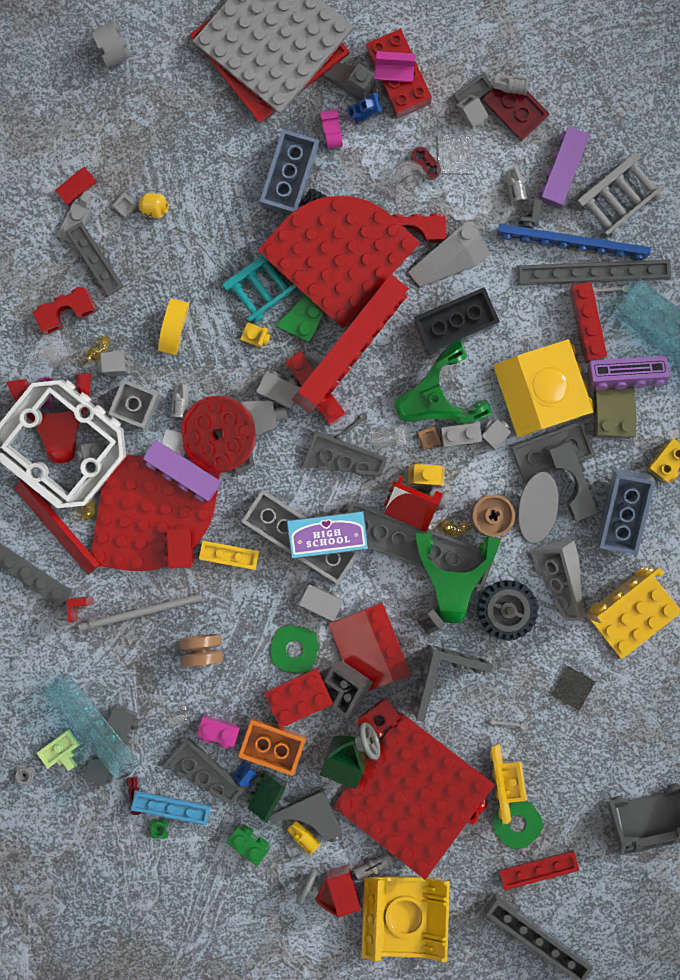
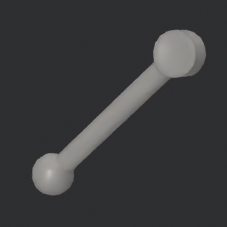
M624 285L622 287L599 289L593 287L594 294H596L597 292L622 291L623 293H627L629 291V286Z
M490 718L488 720V724L490 726L496 724L520 727L522 730H526L528 728V725L525 722L519 724L495 721V719Z

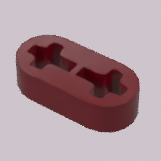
M424 147L415 148L411 155L414 165L428 180L437 179L441 172L440 165ZM417 152L419 154H424L423 159L425 160V163L421 159H416ZM426 165H429L432 169L435 167L436 174H428L429 168Z

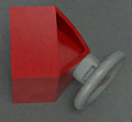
M349 864L327 870L321 885L314 882L317 869H311L296 898V904L300 905L308 895L310 898L315 899L323 909L336 917L361 911L360 898Z

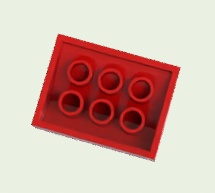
M382 602L328 623L343 662L373 681L369 691L411 675Z

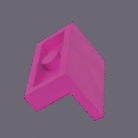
M377 51L375 80L413 83L415 54Z

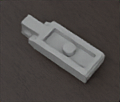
M84 191L80 200L76 199L73 202L57 234L58 238L74 245L65 231L81 221L86 225L92 213V206L89 205L93 198L91 194Z

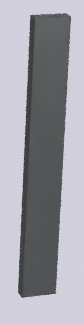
M670 259L518 265V285L671 279Z

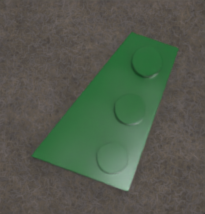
M305 295L275 327L310 343L325 312Z

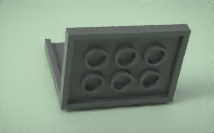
M429 644L426 660L422 659L420 670L423 671L422 676L417 678L415 689L418 690L417 695L412 697L410 705L416 721L425 722L440 660L451 662L454 667L466 670V667H470L475 673L483 675L486 672L491 673L493 665L485 658Z

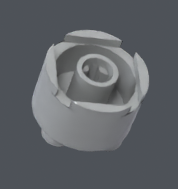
M116 21L91 31L107 67L131 57Z

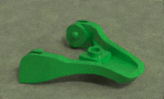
M460 337L439 355L419 384L395 399L394 406L396 412L403 421L447 419L459 423H469L492 414L487 400L476 402L468 410L453 406L446 399L439 383V374L443 366L457 364L467 358V353Z
M415 533L421 564L434 588L438 616L447 623L462 622L466 617L472 591L493 562L501 539L482 537V543H480L479 548L483 562L474 570L453 572L437 568L428 558V554H430L431 547L434 544L432 533Z

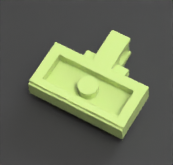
M67 730L38 751L37 755L47 769L58 763L59 766L63 764L68 771H71L77 766L72 759L74 756L72 751L80 746L72 732Z

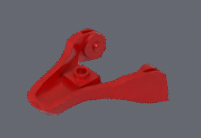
M91 373L76 374L75 385L78 393L81 394L83 392L91 398ZM27 379L6 382L15 402L19 400L29 387ZM86 407L82 408L81 410L82 416L84 415L87 409ZM71 409L65 412L42 413V422L35 427L44 443L48 460L52 463L71 461L74 458L80 421L75 418L74 412ZM29 412L27 417L33 423L35 421V415Z

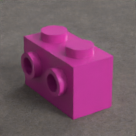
M204 715L197 736L201 737L200 740L203 742L211 743L215 741L219 743L220 747L230 749V746L234 747L241 725Z

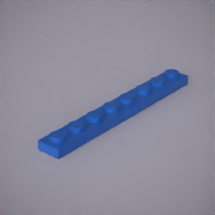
M499 224L497 229V236H501V239L504 240L517 238L520 239V242L524 243L536 241L539 242V245L543 246L556 244L558 248L563 249L575 247L576 250L583 252L595 250L597 254L614 253L616 257L628 255L633 256L635 260H644L651 253V247L504 224Z

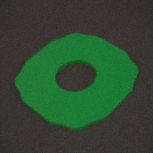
M288 625L280 627L272 641L270 653L273 664L283 671L294 673L309 671L317 657L319 645L316 634L308 628ZM294 640L299 641L303 646L302 654L296 658L290 657L286 652L287 644Z
M528 801L509 803L511 818L515 815H521L526 820V827L521 832L513 831L509 823L503 824L502 819L499 818L498 810L492 818L495 833L505 845L514 850L527 847L539 837L544 828L541 815L531 802Z

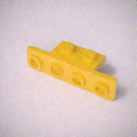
M495 744L491 747L490 759L494 763L493 779L497 783L495 794L500 803L498 814L499 818L502 819V823L508 824L511 821L509 803L527 800L521 761L503 763L500 744Z

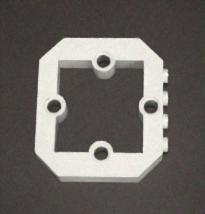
M69 380L31 383L0 422V462L56 508L85 506L126 457L124 430L120 427L121 423L114 417L110 419L105 415L106 411L101 406H94L90 402L91 398L85 393H78L75 390L76 386ZM51 394L71 409L78 421L87 422L111 442L98 458L90 457L81 463L80 469L84 476L70 493L48 477L49 470L46 464L42 462L32 464L10 446L25 427L32 428L42 422L43 416L39 409ZM84 407L90 410L88 418L83 417L81 414V410ZM29 412L35 415V421L33 423H30L27 420V415ZM89 462H93L96 465L95 472L88 470L87 465ZM35 467L41 470L40 477H36L33 474Z

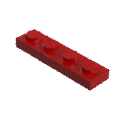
M572 850L500 869L499 873L504 890L576 872L579 871L575 852Z

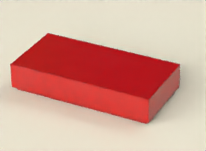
M84 166L55 191L69 206L84 191L86 192L95 185L97 181Z

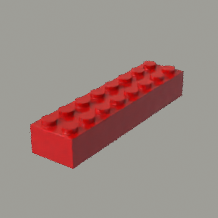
M390 274L291 400L309 414L313 410L317 412L327 400L325 395L329 397L339 383L336 381L340 382L350 370L349 367H352L357 362L362 353L408 297L405 293L409 288Z

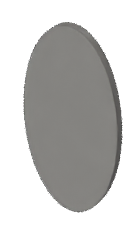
M538 472L530 478L522 492L519 503L520 529L525 539L532 543H537L548 535L557 516L558 489L554 478L547 472Z

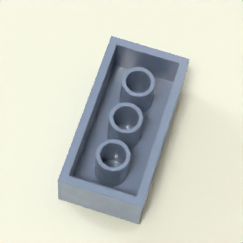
M282 129L259 201L261 207L286 215H290L301 207L319 149L318 139Z
M613 469L596 540L599 548L638 555L656 482L651 475Z

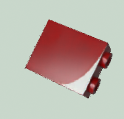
M400 476L398 481H393L389 492H392V495H387L384 506H387L384 514L427 532L443 493L435 491L434 496L431 497L401 483L403 477Z

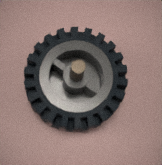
M502 580L489 585L481 594L482 596L479 598L477 606L478 619L482 627L492 636L507 641L517 640L520 637L526 636L525 634L530 632L531 628L535 626L536 618L539 615L537 613L539 607L536 597H534L533 592L527 586L517 581Z

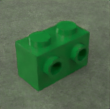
M240 823L226 842L255 866L260 864L270 849L269 843L264 838L257 837L253 834V830L250 827Z

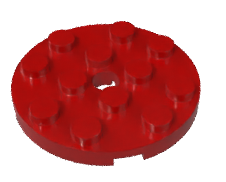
M210 396L197 401L187 411L181 425L185 453L196 466L208 472H228L240 467L250 457L255 446L256 428L251 414L239 401L227 396ZM216 429H221L223 438L220 440L214 436Z

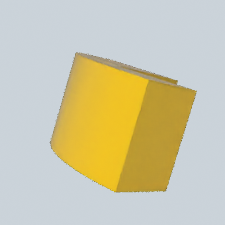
M170 298L161 328L158 351L177 355L181 342V333L188 317V302Z

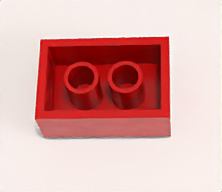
M318 667L264 692L280 729L333 704V699Z

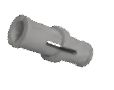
M388 852L375 860L370 859L369 863L354 869V872L360 881L373 873L375 875L378 874L379 870L394 864ZM382 862V864H380V865H378V866H376V867H374V868H372V869L366 871V869H368V868H370V867H372V866H374V865H376V864Z

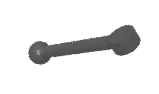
M362 413L358 420L341 434H336L335 438L342 440V437L361 421L367 420V414Z

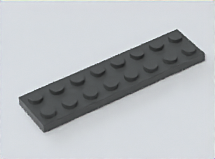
M353 501L350 503L347 513L364 511L369 549L423 568L415 533H432L434 544L431 547L428 558L437 568L444 571L468 572L474 570L483 562L479 547L427 529V532L422 531L383 512ZM491 565L476 584V588L483 590Z

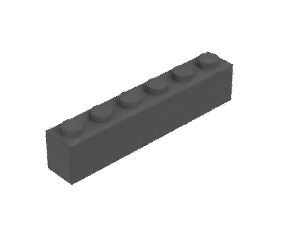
M494 894L484 908L487 917L573 979L586 980L593 970L589 961L496 894Z

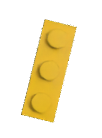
M202 540L199 560L256 570L259 551Z

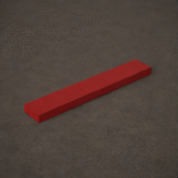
M21 479L14 490L88 575L94 572L100 565L42 496Z

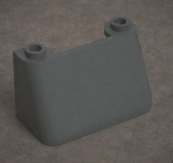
M679 783L668 785V789L664 793L629 801L622 796L611 798L608 804L620 854L626 855L680 842Z

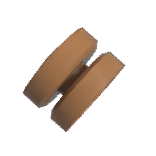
M492 494L484 496L475 502L471 509L470 518L477 532L484 536L496 537L504 535L511 529L515 520V511L508 499L501 495ZM491 512L495 514L494 519H489Z
M221 634L180 638L179 648L183 651L192 650V652L181 656V666L200 667L223 662V651L210 650V648L218 647L222 644Z

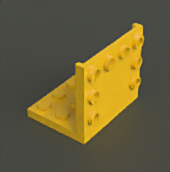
M643 566L639 568L631 578L602 601L591 606L589 611L585 613L620 659L625 658L680 614L679 607L655 578V576L664 575L663 571L658 567Z

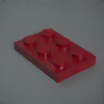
M494 88L483 98V102L521 142L550 115L528 91L526 96L506 93L503 90Z

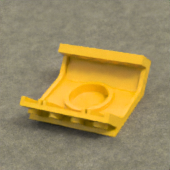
M569 339L517 355L493 365L518 438L594 413V403L587 391L588 385L583 380L582 368L575 356V347Z
M407 876L364 878L361 958L381 961V957L386 956L419 957L446 962L448 952L450 881L432 877L424 880L421 877Z

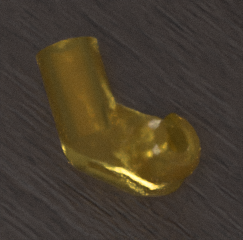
M101 336L99 346L88 349L87 357L92 360L101 358V353L108 352L110 338Z
M92 499L83 506V512L81 513V517L87 521L93 518L95 514V502Z
M445 520L441 524L443 532L453 537L470 531L467 522L456 526L451 524L449 520Z

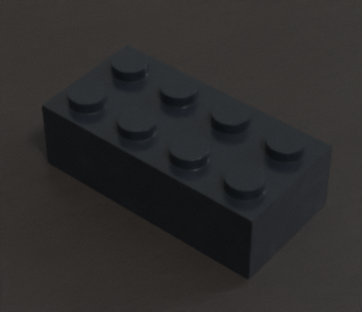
M485 287L413 318V323L427 355L448 347L459 337L463 341L498 326L500 323Z

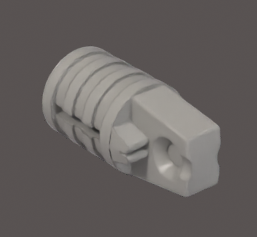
M512 75L495 76L493 88L503 90L506 93L526 96L529 78L514 77Z
M513 168L506 171L507 188L511 204L517 205L528 201L520 170Z
M175 385L171 404V418L184 419L189 407L188 385Z

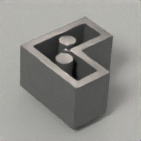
M343 661L331 667L324 681L339 692L332 709L346 719L358 712L373 681Z

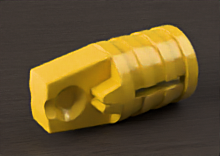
M297 821L293 822L287 829L296 843L309 856L321 845V842Z

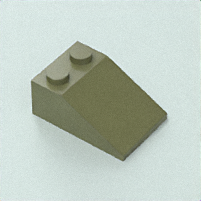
M626 387L621 390L608 388L603 391L595 389L594 437H635L637 416L634 387Z

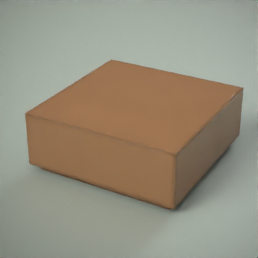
M435 425L417 432L424 451L442 443Z

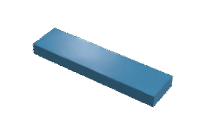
M136 790L131 805V811L206 826L211 805Z

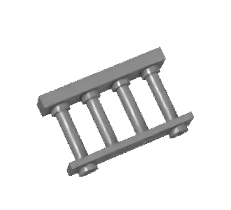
M637 152L575 203L579 210L584 206L586 209L589 208L607 229L602 235L603 239L608 235L612 238L620 231L618 228L649 201L653 199L655 202L663 195L662 190L666 186L663 184L656 189L638 167L639 164L637 162L641 156ZM626 171L633 172L649 191L650 195L643 201L623 179V174ZM613 182L615 185L618 184L636 205L629 213L609 192L610 188L608 186ZM597 195L603 196L622 218L613 225L594 203V198Z

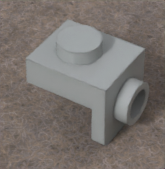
M103 442L84 444L75 448L74 457L79 467L85 459L90 457L98 458L103 453Z

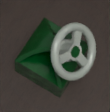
M363 722L360 725V736L356 738L352 736H333L320 776L357 789L364 773L367 758L377 760L380 756V744L374 728L368 722Z

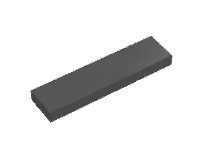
M82 221L65 231L108 297L124 287Z

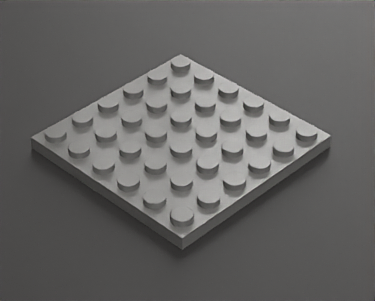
M228 0L197 35L193 43L281 115L354 30V26L323 0Z

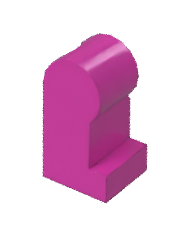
M337 109L320 112L327 148L343 147Z

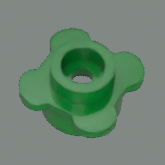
M152 819L150 821V837L167 838L168 820L158 821Z

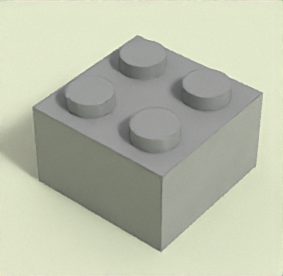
M122 379L108 415L147 430L161 395Z

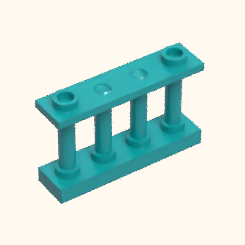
M263 255L222 284L227 293L231 291L236 293L251 313V316L247 318L250 323L261 321L265 317L264 314L299 289L295 284L288 288L273 268L272 263ZM261 269L268 272L282 291L274 299L256 277V273ZM246 280L248 282L251 281L267 303L259 310L256 309L241 288V284Z

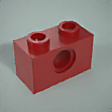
M385 697L356 719V723L360 727L363 722H368L374 728L379 738L384 734L383 730L388 726L392 728L400 722L398 719L401 716L389 699ZM377 715H382L385 718L384 722L380 725L374 722V717Z

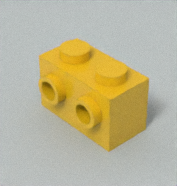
M674 438L669 439L646 468L663 483L673 482L679 474L677 471L680 468V443Z

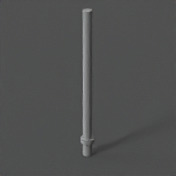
M197 594L96 620L92 618L88 622L78 624L79 631L88 629L92 631L96 630V627L203 601L202 594Z

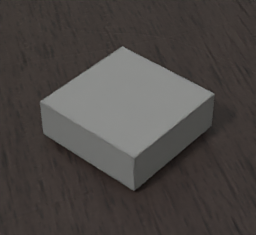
M124 192L114 202L112 207L127 220L139 205Z

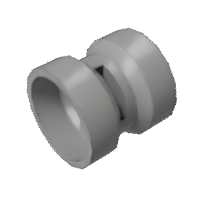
M433 485L428 495L433 497L435 491L440 492L439 488ZM441 492L443 495L437 506V509L441 511L450 497V494L447 492Z

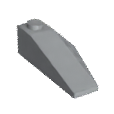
M467 221L415 265L408 274L419 287H422L463 270L476 267L490 255V252L481 235Z
M558 541L530 550L535 569L545 579V586L547 590L550 589L555 597L554 602L565 621H582L583 606L580 565L575 541Z

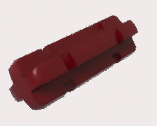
M135 776L128 777L126 780L129 787L130 805H132L135 790L139 791V787H137L138 780ZM131 811V814L139 815L141 812Z

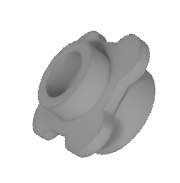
M18 765L14 778L15 783L30 786L33 783L34 767L30 766L28 768Z

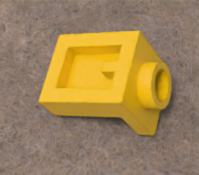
M247 322L240 340L262 349L263 345L267 346L271 335L268 334L269 330L267 328Z

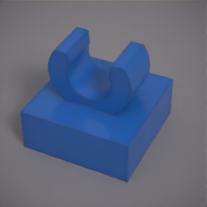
M244 760L232 775L242 787L246 785L251 787L250 779L253 776L255 778L259 777L251 765Z

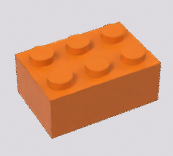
M252 717L238 757L294 776L307 736L285 728L280 729L279 726Z

